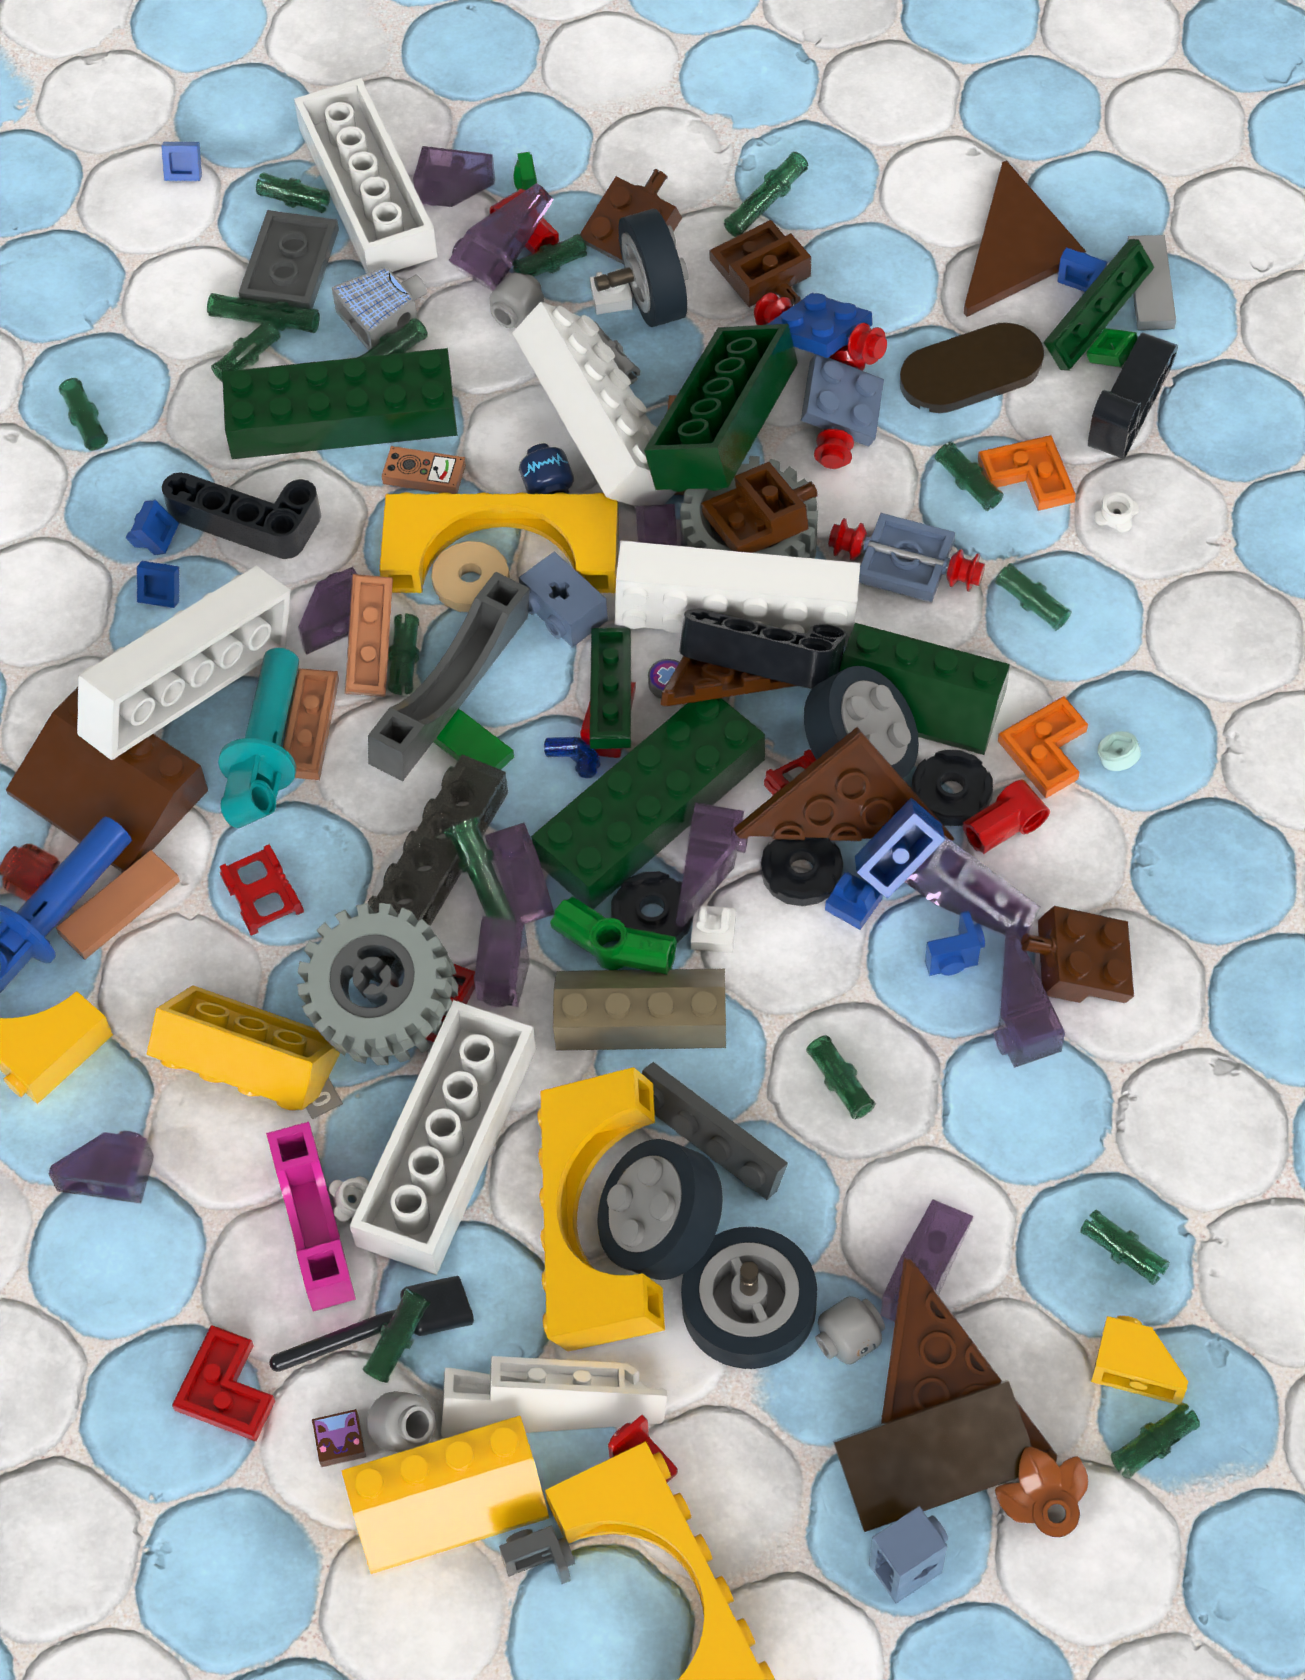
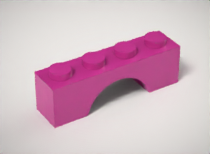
M305 1122L266 1133L312 1311L356 1300L310 1123Z

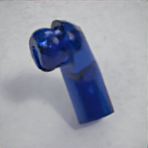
M549 737L545 739L544 752L547 757H570L577 763L575 771L578 772L580 777L592 778L596 775L597 768L601 765L599 754L594 749H590V746L579 737Z

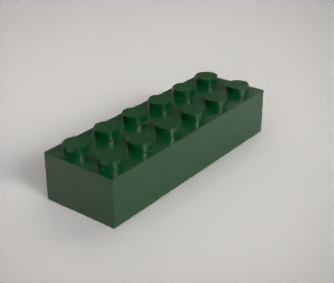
M788 324L717 328L644 449L655 490L681 492L687 489H708L717 491L730 486L798 364Z
M448 348L222 372L225 434L232 459L458 436Z
M722 698L687 703L531 836L534 861L576 899L595 909L618 889L625 880L634 875L765 760V734Z

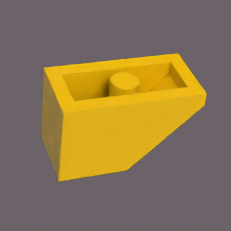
M1107 1316L1091 1382L1181 1405L1187 1390L1188 1380L1153 1328L1142 1325L1141 1321L1130 1316H1117L1116 1318Z

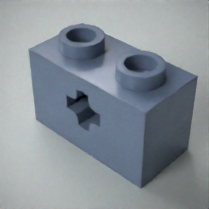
M555 551L519 577V583L530 588L528 613L531 615L536 613L545 622L547 629L555 638L560 639L562 637L572 648L591 634V628H599L608 621L606 598Z
M919 1506L872 1537L869 1566L895 1603H898L942 1573L947 1544L945 1543L948 1540L947 1533L935 1516L927 1517Z

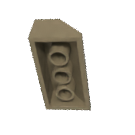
M725 968L672 969L667 975L646 970L556 971L553 994L556 1050L726 1048Z

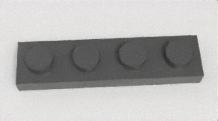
M652 1062L642 1070L641 1074L653 1083L654 1112L656 1117L766 1200L777 1192L788 1162L656 1063Z

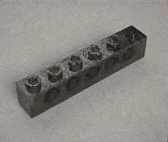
M463 754L455 767L450 766L442 779V789L436 799L431 798L427 802L421 824L416 831L412 830L406 837L403 845V854L397 864L392 863L388 867L384 876L383 887L377 897L372 896L367 902L374 913L379 912V903L391 904L397 914L400 913L401 908H405L413 912L418 921L423 919L431 926L508 794L505 771ZM460 802H469V804L465 806L456 805ZM441 834H451L447 838H437ZM422 866H431V867H432L431 869H429V870H427V871H418V870H417L418 868H420V867H422ZM402 899H412V901L407 904L397 903ZM376 956L391 968L399 980L404 972L403 964L393 957ZM373 977V978L371 979V980H373V981H375V982H378V983H380V984H381L382 981H383L382 979L379 980V979H377V978H375V977Z

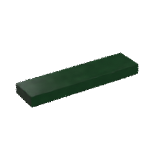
M1129 239L1043 342L1060 370L1070 371L1155 268L1139 239Z
M591 628L590 749L631 748V628Z

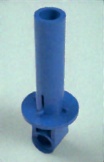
M103 817L17 912L0 905V993L32 957L47 964L55 959V951L50 945V941L45 937L131 843L132 840L127 831L111 818Z

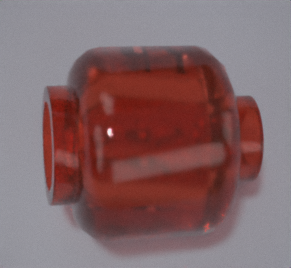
M33 843L23 844L20 848L13 846L0 865L2 885L6 891L27 901L61 863L56 856Z

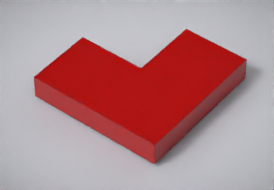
M211 1325L172 1404L174 1411L257 1441L275 1403V1399L271 1394L237 1382L254 1346L252 1340Z

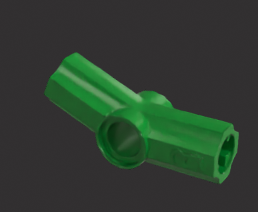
M573 896L567 900L564 899L555 909V914L550 922L552 929L595 956L597 963L602 968L618 970L625 966L666 975L672 970L677 945L674 936L627 928L620 920L605 918ZM619 941L615 946L603 947L607 942Z

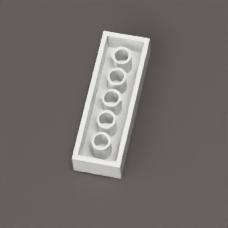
M362 78L294 98L300 132L366 274L381 268H387L394 272L437 258L434 227Z
M540 302L512 334L605 496L656 513L676 492L672 490H655L644 449L657 427L647 417L646 406L634 395L629 386L631 384L630 379L618 368L614 361V352L602 341L598 334L599 327L590 317L586 315L578 316L570 313L562 306L554 307Z
M621 541L616 576L615 625L626 626L631 629L651 628L678 633L682 632L685 611L704 609L806 634L814 625H833L845 630L846 639L844 647H846L855 622L860 563Z
M256 565L245 573L235 576L230 582L214 592L206 594L201 600L185 610L178 611L172 618L156 628L149 629L135 641L125 647L118 648L112 655L101 662L86 668L78 675L77 734L110 760H113L262 664L264 654L269 649H285L291 590Z
M453 1000L349 1225L356 1247L437 1275L536 1052L533 1026Z

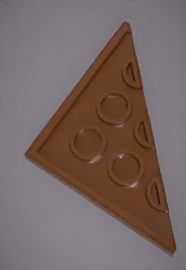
M1007 160L1002 162L968 289L964 305V315L966 317L1058 273L1060 258L1066 247L1086 253V250Z
M683 656L662 692L661 705L673 706L797 685Z
M856 727L733 829L740 839H748L749 836L772 837V839L805 840V837L828 838L834 841H862V839H872L910 798L914 799L940 823L941 821L864 733ZM942 824L945 836L943 843H950L954 840V837Z
M905 1257L881 1424L1002 1382L1001 1378L913 1260ZM1016 1400L1032 1448L1047 1453L1056 1462L1057 1453Z

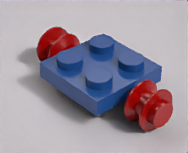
M767 293L757 301L754 308L756 325L788 324L794 347L826 358L843 346L848 345V354L851 359L859 360L862 358L864 363L872 365L884 356L887 349V339L884 330L879 327L871 330L873 325L871 311L858 308L852 303H843L827 298L820 293H811L794 306H792L791 300L787 297L778 299L776 294Z

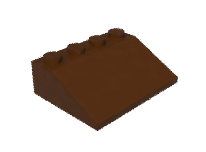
M77 687L52 712L6 788V792L78 843L85 838L103 817H109L127 831L132 840L111 864L123 873L147 852L153 850L208 792L201 765L154 734L113 760H110L77 734Z

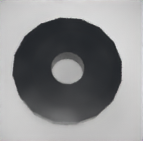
M942 750L936 752L935 756L927 760L925 758L918 764L912 776V789L944 826H962L964 821L989 806L993 795V778L990 772H987L986 768L982 766L983 762L975 755L961 750ZM948 781H955L963 787V790L954 794L948 793L942 789L941 785Z
M805 837V840L775 839L770 845L768 843L763 850L761 859L763 883L775 898L786 904L802 907L819 904L829 898L842 877L843 859L841 851L835 842L833 844L827 838ZM797 860H807L813 865V868L809 872L798 873L791 868V865Z
M660 871L642 872L625 880L616 895L614 894L611 901V918L620 920L627 928L674 936L678 943L688 934L692 925L693 898L686 885L679 880L677 882L675 879L669 878V874ZM648 904H658L664 910L657 917H647L641 912L642 908Z

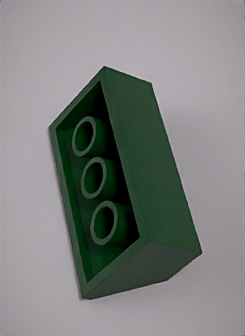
M855 623L843 653L839 672L852 666H864L881 673L895 685L906 700L916 723L918 737L985 755L1007 690L1010 664Z

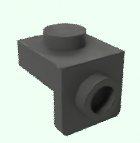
M552 1525L534 1533L531 1529L516 1532L506 1539L507 1543L499 1546L508 1577L553 1560L561 1584L571 1581L568 1566L575 1564L570 1546L566 1537L557 1540Z

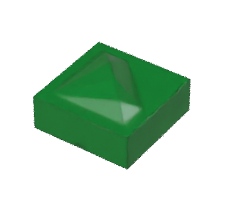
M530 152L517 153L518 160L513 174L514 185L517 191L519 189L525 190L536 204L538 201V189L532 154Z
M1104 328L1086 352L1089 362L1122 367L1138 339L1137 333Z

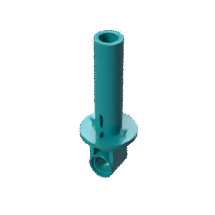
M272 648L265 652L245 738L229 742L222 748L219 755V768L227 778L224 796L221 799V812L228 824L234 828H242L272 814L276 809L278 791L289 786L295 778L296 763L290 753L281 747L299 666L297 655L288 649Z

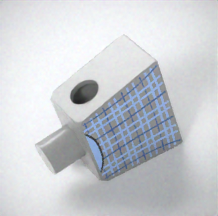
M387 268L378 269L332 287L336 313L373 356L416 325L418 319L415 300L427 294L426 287L418 275H414L400 283Z

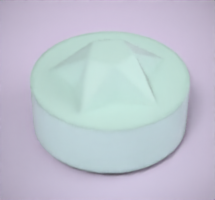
M1120 731L1109 734L1098 745L1102 765L1108 770L1121 771L1128 769L1141 756L1138 741L1129 732Z

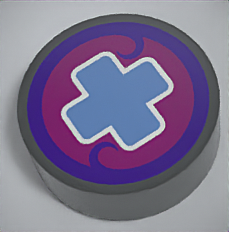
M662 659L654 663L649 669L648 685L650 691L656 697L661 699L662 692L678 666L679 661Z

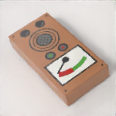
M391 446L382 473V482L386 485L457 494L466 466L465 457Z

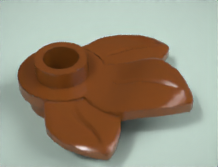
M1026 1447L1019 1463V1483H1007L996 1487V1498L1001 1508L1014 1521L1019 1523H1035L1041 1532L1051 1537L1066 1536L1076 1528L1079 1522L1080 1510L1078 1502L1088 1488L1086 1469L1078 1456L1069 1458L1058 1466L1055 1460L1047 1453L1036 1448ZM1054 1504L1061 1505L1065 1510L1064 1519L1058 1523H1054L1048 1518V1509Z

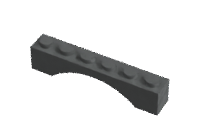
M498 572L492 575L475 597L461 628L435 669L409 697L399 704L391 706L369 733V765L402 782L528 618L530 588Z

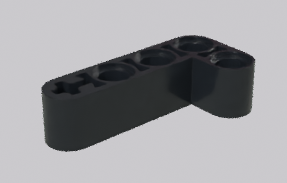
M1143 332L1140 334L1111 391L1103 390L1097 400L1091 419L1088 437L1089 447L1122 459L1126 458L1172 368L1178 350L1177 344Z
M182 472L169 475L162 484V493L167 511L178 523L281 559H290L299 555L321 519L316 487L308 480L298 479L288 483L275 503Z
M691 609L684 613L679 652L690 659L813 689L818 683L839 673L846 632L833 625L819 624L811 627L806 634L709 610Z

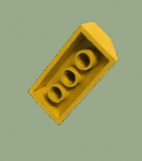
M192 985L156 1008L147 1055L161 1060L160 1062L166 1067L174 1069L185 1068L199 1073V1077L205 1081L214 1083L224 1082L238 1087V1091L242 1094L263 1096L277 1101V1105L281 1108L303 1110L319 1097L340 1052L335 1050L316 1028Z
M520 1415L341 1470L371 1574L549 1519L535 1462Z

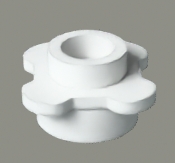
M1114 492L1106 494L1102 498V508L1095 513L1094 519L1099 525L1107 524L1112 528H1116L1119 532H1127L1132 527L1131 519L1133 515L1138 513L1139 506L1124 493Z
M358 1176L344 1182L340 1180L331 1182L328 1187V1194L333 1197L335 1205L333 1213L337 1221L344 1223L349 1218L354 1217L369 1184L366 1178ZM348 1196H353L355 1198V1202L350 1203L348 1201Z

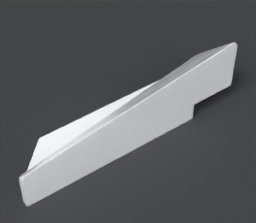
M491 1356L490 1374L445 1368L441 1436L448 1438L519 1415L521 1416L526 1433L621 1427L626 1423L634 1422L641 1415L648 1420V1425L661 1424L665 1417L668 1395L667 1390L664 1388L650 1389L639 1381V1371L628 1363Z

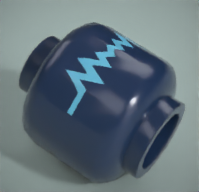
M546 443L537 444L527 450V455L520 462L519 472L528 494H554L559 492L569 494L568 489L574 482V475L567 456L562 449L549 447Z

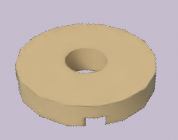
M466 541L452 545L440 553L433 564L431 579L434 591L445 606L459 612H469L475 597L495 572L510 578L505 557L495 547L483 542ZM469 572H475L480 575V578L474 582H465L461 579L464 574Z

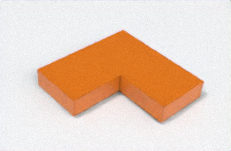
M1052 435L978 452V462L989 489L1026 481L1038 511L1075 502V491Z
M1063 696L998 734V742L1046 799L1079 779L1080 772L1059 747L1087 732L1088 723Z

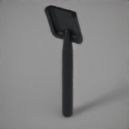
M453 1276L406 1286L400 1293L403 1308L378 1314L274 1354L269 1360L270 1368L276 1372L286 1370L390 1330L407 1320L412 1332L418 1336L473 1325V1313L459 1276Z

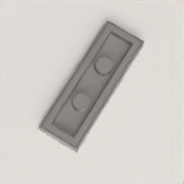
M1165 235L1128 236V240L1139 239L1155 267L1133 293L1137 330L1175 329L1176 315Z

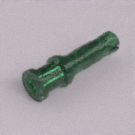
M475 817L445 830L444 834L446 838H451L460 858L458 863L459 869L463 870V873H468L499 945L523 933L513 915L511 906L492 865V861H494L493 850L487 849L478 828L480 820L478 817Z

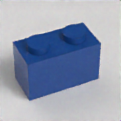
M910 798L854 856L857 873L888 899L945 841L942 824L914 799Z

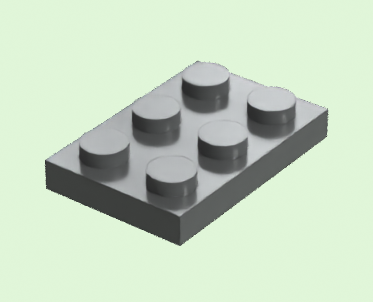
M267 210L238 292L240 302L312 312L339 231L338 221L336 219Z

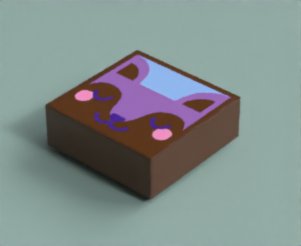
M357 1409L312 1419L321 1467L366 1457Z

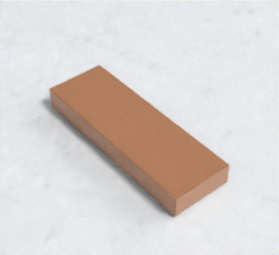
M353 574L345 694L385 697L393 577Z
M298 668L283 748L290 753L296 763L295 778L320 780L339 682L338 671Z
M150 850L60 923L56 930L85 960L180 882L178 874Z

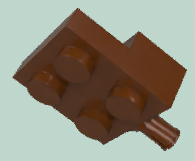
M654 169L645 186L633 185L615 176L578 236L580 241L623 264L618 233L620 218L650 209H657L667 226L670 225L674 232L682 216L676 206L660 199L657 195L668 176L662 171L659 172L658 169Z
M772 220L709 250L710 261L748 307L755 305L767 293H774L779 295L780 298L787 297L791 300L793 306L801 301V297L796 294L791 286L811 277L810 254L792 233L785 236Z
M766 462L734 477L736 488L701 502L704 517L731 551L755 553L808 530L807 510L803 502L816 498L818 493L812 481L792 489L770 462Z
M1053 906L1038 919L1039 936L1030 935L1029 933L1023 935L1021 945H1023L1021 947L1022 951L1040 954L1043 996L1078 1003L1088 996L1127 1003L1134 997L1128 921Z

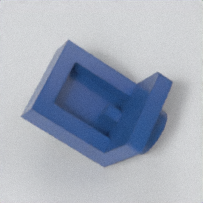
M1066 247L1060 258L1057 282L1086 292L1106 268L1108 262Z
M969 911L960 913L959 935L927 942L925 964L929 976L937 974L954 975L965 968L978 965L980 949L985 948V938L980 923H973Z

